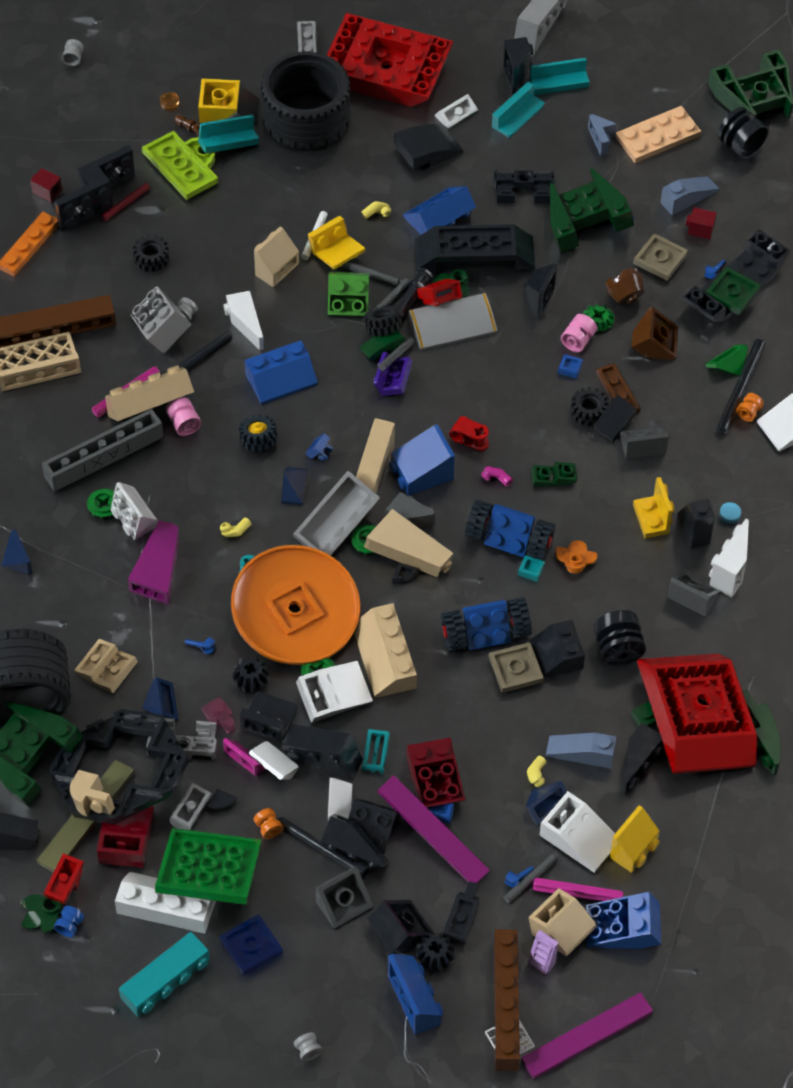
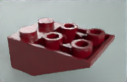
M451 737L407 745L406 758L418 800L427 808L465 801Z
M154 806L117 824L103 822L97 847L99 864L144 868Z

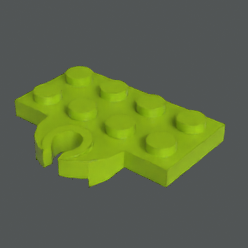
M173 130L142 147V153L186 200L218 183V177L210 169L215 163V152L201 154L200 152L203 149L198 143V137L184 142Z

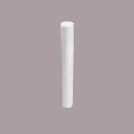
M325 211L320 212L312 231L324 225L328 216ZM309 239L301 255V258L304 260H308L312 252Z

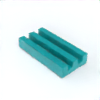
M368 729L362 771L371 770L373 773L380 771L381 774H384L390 738L389 731ZM372 735H376L372 764H368ZM381 736H385L381 763L376 765Z

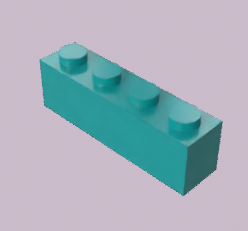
M189 932L119 987L120 998L137 1017L143 1013L150 1012L155 1003L160 999H166L174 988L179 984H185L194 972L200 971L207 966L210 961L209 950L192 932Z

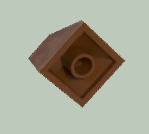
M650 307L633 330L632 348L646 358L676 359L678 326L654 307Z

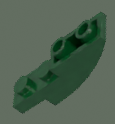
M747 689L742 690L757 733L756 752L758 751L761 755L765 768L769 769L773 775H776L781 756L780 738L776 722L766 702L757 705Z

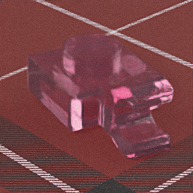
M220 696L201 707L202 713L210 722H216V726L220 724L227 734L236 730L233 726L235 722L231 718L232 711Z

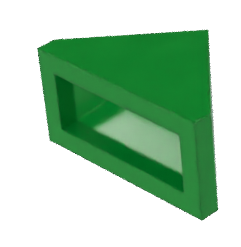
M736 344L705 365L707 368L740 376L748 347L747 345Z

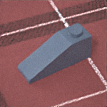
M708 176L679 179L662 188L660 203L671 215H674L719 192V188Z
M599 733L551 735L548 741L546 757L611 769L617 737Z

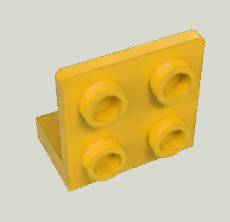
M341 216L308 233L312 253L333 269L342 266L365 252V247L347 234L345 221Z
M661 477L656 478L654 496L633 500V507L645 539L669 534L670 525H673L672 513L675 512L673 501H669L668 487L666 483L663 484Z

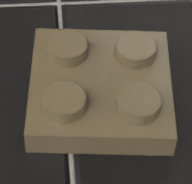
M654 233L636 255L633 264L668 281L686 258L688 250Z
M530 642L490 652L488 655L502 693L543 683L544 681Z

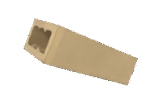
M377 418L374 419L356 478L375 494L378 492L390 461L391 453L395 448V423Z
M393 509L367 536L364 545L367 550L397 562L417 567L420 571L438 577L442 572L446 573L452 566L451 558L453 553Z

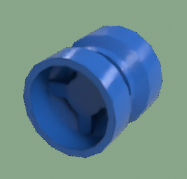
M65 906L61 912V918L57 919L54 924V929L65 937L73 938L77 932V925L82 923L85 916L80 910L72 906Z

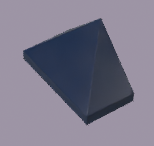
M287 467L285 469L282 503L303 504L308 469Z
M16 529L11 530L1 566L29 575L32 574L31 561Z
M158 677L154 678L142 708L153 714L163 715L164 718L175 719V722L178 721L173 683Z
M562 781L531 790L526 807L536 825H539L567 793Z

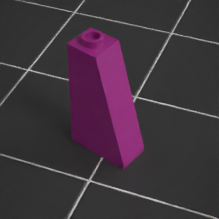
M158 521L128 578L130 592L169 604L180 539L178 526L171 522Z

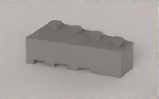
M532 0L518 17L514 39L527 37L528 43L533 46V55L531 56H534L562 8H565L567 0Z

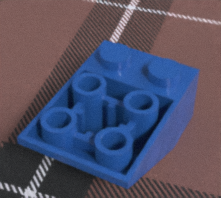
M650 892L586 905V912L597 926L586 937L588 948L642 949L661 945L660 902Z

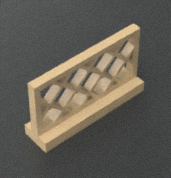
M70 332L0 348V355H8L4 360L0 359L1 391L81 373L79 357ZM67 340L64 346L57 344L59 341ZM42 345L47 346L44 351L37 349L39 346ZM53 348L59 350V352L56 355L49 352ZM20 350L27 351L24 355L18 353ZM32 353L39 355V357L36 360L30 358ZM16 358L19 359V361L17 362V364H14L10 362L11 359Z

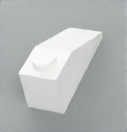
M250 291L226 295L227 303L223 304L225 315H229L231 323L259 350H264L263 335Z

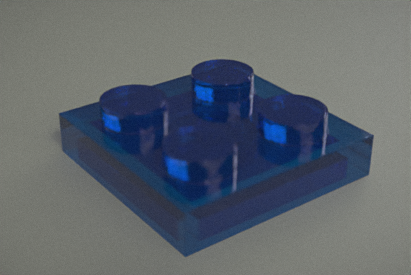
M259 914L219 936L220 942L243 976L283 954L282 947Z

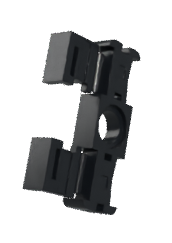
M497 170L494 171V188L497 189V203H515V192H512V189H534L537 191L534 192V203H550V183L554 184L555 182L554 171L546 174L534 173V170H514V173H497ZM525 178L528 181H520L519 179Z

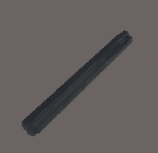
M756 339L717 426L718 433L725 435L730 428L736 414V409L741 403L765 348L766 342L764 340Z

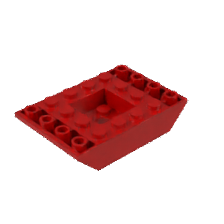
M346 13L327 56L338 61L344 67V70L347 71L350 79V91L412 107L429 100L451 50L453 41ZM385 65L392 66L389 69L383 68Z
M716 653L637 660L673 774L756 766L757 733L731 659ZM697 699H702L707 705L700 704Z

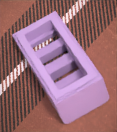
M539 930L529 955L528 964L542 974H548L556 964L558 942Z

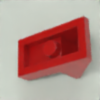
M63 853L43 893L44 897L66 904L72 890H77L79 887L84 861Z

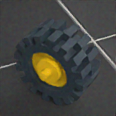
M258 414V417L252 415L251 419L247 417L245 422L242 421L240 423L239 434L241 443L247 450L250 448L251 451L256 449L262 451V448L267 450L269 445L272 447L274 442H277L276 423L273 421V418H268V415H264V417H262V414Z

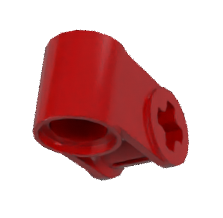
M460 416L449 431V436L453 441L468 446L475 451H484L489 446L487 438L489 435L488 427L468 417Z

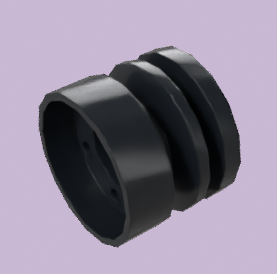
M739 107L725 117L718 129L717 137L727 147H731L732 151L739 157L747 159L763 146L768 137L769 128L761 120L756 119L752 113H749L746 108Z
M630 610L612 611L599 617L594 623V631L604 663L616 666L629 664L641 658L646 652V645L641 634V626L635 612Z

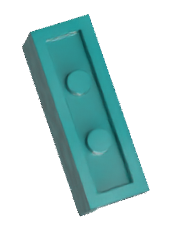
M586 58L532 65L530 67V83L534 85V95L589 87L590 82L586 72Z
M528 81L492 114V128L510 138L545 106V102L534 96V85Z
M247 115L201 123L198 143L205 153L258 145L259 137L254 131L255 117Z

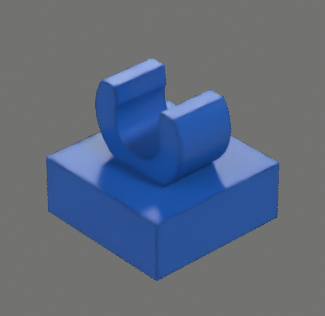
M325 433L317 437L305 454L310 459L318 456L320 460L325 461L328 456L324 453V450L328 453L333 451V447L327 444L330 437Z

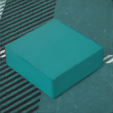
M525 555L518 570V575L538 582L545 567V561Z

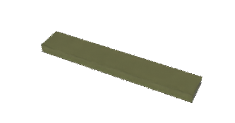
M115 759L100 778L103 786L102 792L109 793L111 799L114 800L134 775V769ZM72 815L39 856L37 864L53 873L62 854L71 856L97 821L75 818Z

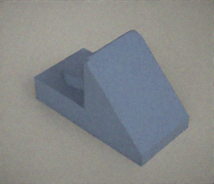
M591 114L589 115L588 129L600 156L608 154V147L611 145L610 138L615 137L617 132V124Z

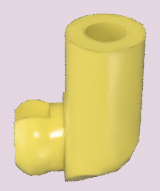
M374 201L361 212L368 219L374 213L388 217L392 211L387 203Z
M243 518L236 526H231L230 523L224 522L220 526L221 534L225 537H240L252 523L248 518Z
M540 755L537 756L527 769L528 779L535 787H541L545 783L541 769L547 761Z

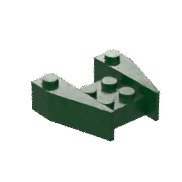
M780 49L762 54L760 71L736 78L728 64L710 70L708 85L714 96L731 112L736 108L744 107L756 118V114L781 107L786 117H791L793 95L788 62Z
M590 168L591 183L558 195L554 184L550 183L551 228L560 253L579 246L576 231L610 219L616 232L634 226L632 211L625 196L593 168Z
M5 700L3 702L13 715L0 730V781L11 795L29 807L42 790L38 783L27 775L52 742L70 753L83 735L76 726L59 715Z

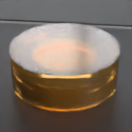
M173 92L162 94L160 106L167 111L175 110L179 106L178 95Z

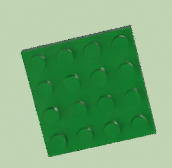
M172 828L156 880L155 893L247 904L261 849V839Z

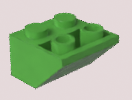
M329 272L328 315L364 316L368 312L369 273Z

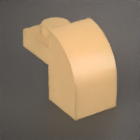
M78 770L70 784V793L78 812L84 816H87L91 810L111 815L115 807L110 794L102 792L103 786L99 775Z

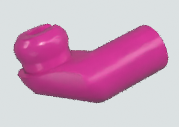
M487 466L481 473L485 480L489 481L492 477H495L506 487L513 482V479L501 468Z

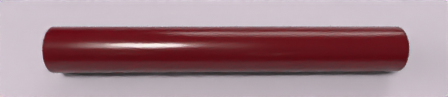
M147 183L141 185L102 214V219L107 221L147 192L150 189Z

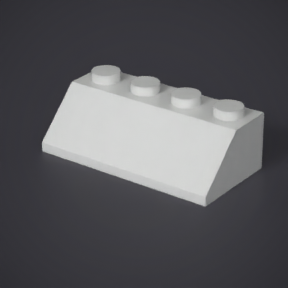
M129 872L121 881L115 899L117 914L205 934L215 901L155 893L157 878Z

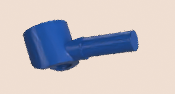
M723 259L715 267L707 265L704 277L713 279L719 269L726 264V261Z
M210 637L204 643L190 639L185 640V644L201 648L205 654H211L216 648V645H214L215 640Z
M530 866L518 875L509 871L504 883L514 888L521 879L534 870V867Z

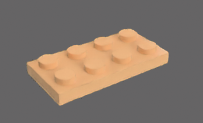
M679 106L618 131L615 134V138L633 162L637 163L700 137L701 130L685 109Z

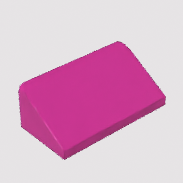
M228 738L223 740L224 752L253 775L258 776L265 769L262 764L250 756V751L237 741Z

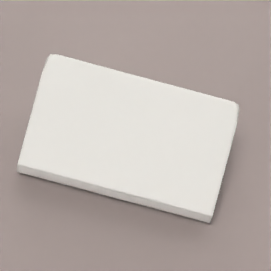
M469 94L436 113L435 117L444 126L450 128L478 111Z
M268 741L263 742L249 752L250 756L280 780H291L299 767Z
M330 778L328 821L330 816L335 813L348 818L352 803V784L336 778Z

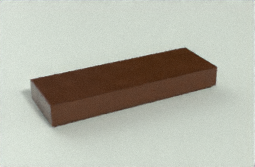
M615 363L597 368L596 375L611 401H613L616 395H619L636 409L634 414L640 413L641 408Z

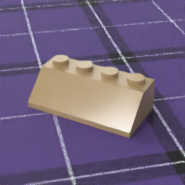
M174 366L167 369L168 372L165 374L155 373L148 376L149 380L143 382L137 380L129 383L130 387L122 389V387L111 390V394L105 396L109 418L120 421L193 393L194 390L187 369Z
M394 604L370 609L359 618L354 636L374 698L416 689L417 674Z

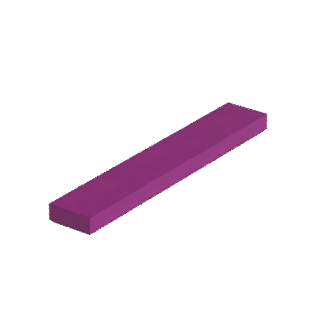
M394 775L378 789L377 793L468 883L469 881L478 883L489 873L490 870Z
M640 992L521 1057V1062L534 1080L652 1015L653 1009Z

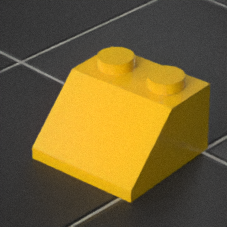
M201 80L198 106L199 123L227 119L237 112L240 80Z
M640 805L613 836L610 859L631 873L636 867L640 868L644 864L648 852H653L660 843L658 840L660 830Z

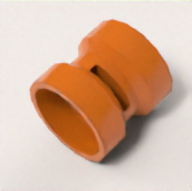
M748 393L744 397L743 403H740L737 407L736 413L741 419L751 422L755 419L757 412L764 406V402L757 394Z
M272 808L259 811L253 818L256 826L261 828L260 832L264 839H272L283 831V825L279 820H276V813Z

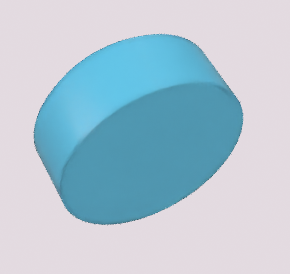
M731 502L723 504L720 508V519L727 524L738 522L741 516L740 507Z

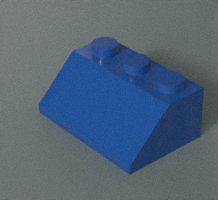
M467 186L448 187L407 211L403 216L422 235L434 226H451L455 224L457 218H464L470 215L471 210L476 208V205Z
M301 340L245 360L246 377L261 405L318 385L310 356Z
M391 954L388 955V977L414 1034L417 1035L440 1026L443 1010L440 1003H435L433 999L434 991L430 982L426 983L423 977L425 976V971L422 964L417 963L415 957L411 955Z

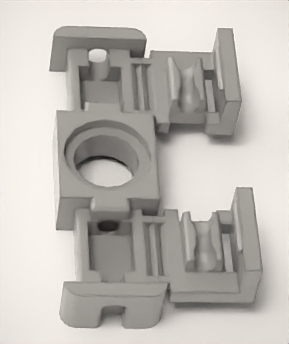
M164 718L170 730L174 731L175 719ZM196 721V733H198V736L195 737L175 735L179 744L188 746L184 749L188 758L192 759V755L211 757V760L215 759L217 751V740L215 739L216 722ZM148 736L147 746H148V744H149V742H150V740H151L152 737H149V736Z

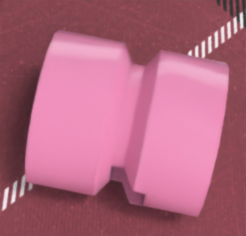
M577 314L562 333L561 341L569 350L581 352L596 333L597 325L589 316Z
M180 397L172 400L167 405L166 413L180 436H188L200 428L201 420L189 398Z

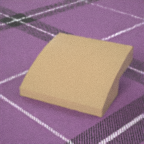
M98 639L74 671L86 681L113 694L138 661L135 656L119 651L115 644Z

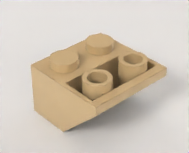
M281 226L275 232H271L264 242L255 247V276L274 287L299 264V250Z
M559 888L529 916L532 935L536 937L539 930L543 931L558 942L557 951L565 956H568L597 927L578 900Z

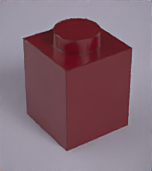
M43 168L37 174H34L30 180L32 194L51 203L63 190L61 177Z
M694 207L692 215L688 214L685 226H689L688 235L711 240L717 212Z

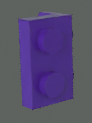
M387 352L382 353L378 365L389 356ZM410 357L397 358L384 371L378 367L374 377V386L382 396L404 394L413 363Z

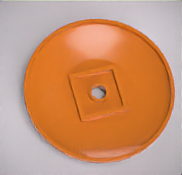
M284 545L261 552L242 568L232 590L231 613L238 632L256 652L279 663L306 665L333 656L348 643L359 621L360 597L350 573L335 558L312 547ZM297 605L300 607V611L293 613L289 610V606Z

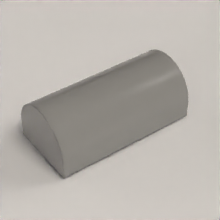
M192 782L170 817V823L176 829L190 830L212 793Z

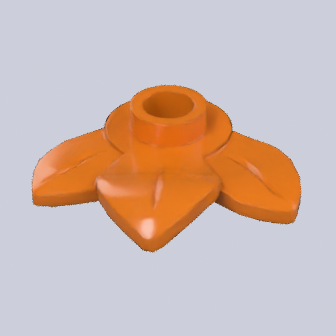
M581 540L572 541L568 548L556 547L555 551L557 559L565 563L569 572L575 574L582 572L586 565L593 564L597 560L598 555L597 552L587 551L586 543Z

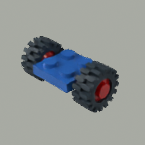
M477 499L472 506V510H470L465 535L481 541L486 536L484 545L521 557H525L527 553V556L545 560L552 545L556 526L553 523L539 519L532 531L535 516Z
M524 597L507 600L506 602L505 600L464 607L462 608L464 624L459 610L444 612L440 616L443 638L445 639L448 651L464 649L466 647L468 650L509 643L511 642L510 633L514 639L532 634L529 608Z

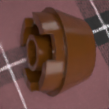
M634 267L621 271V274L614 280L611 277L605 282L608 289L607 294L619 305L633 303L645 292L643 274L639 273L637 269L635 270Z

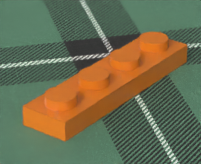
M42 211L0 260V270L15 277L58 227L57 218Z

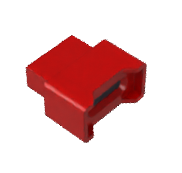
M444 279L417 289L418 298L423 299L425 305L439 306L447 301L462 298L459 280Z

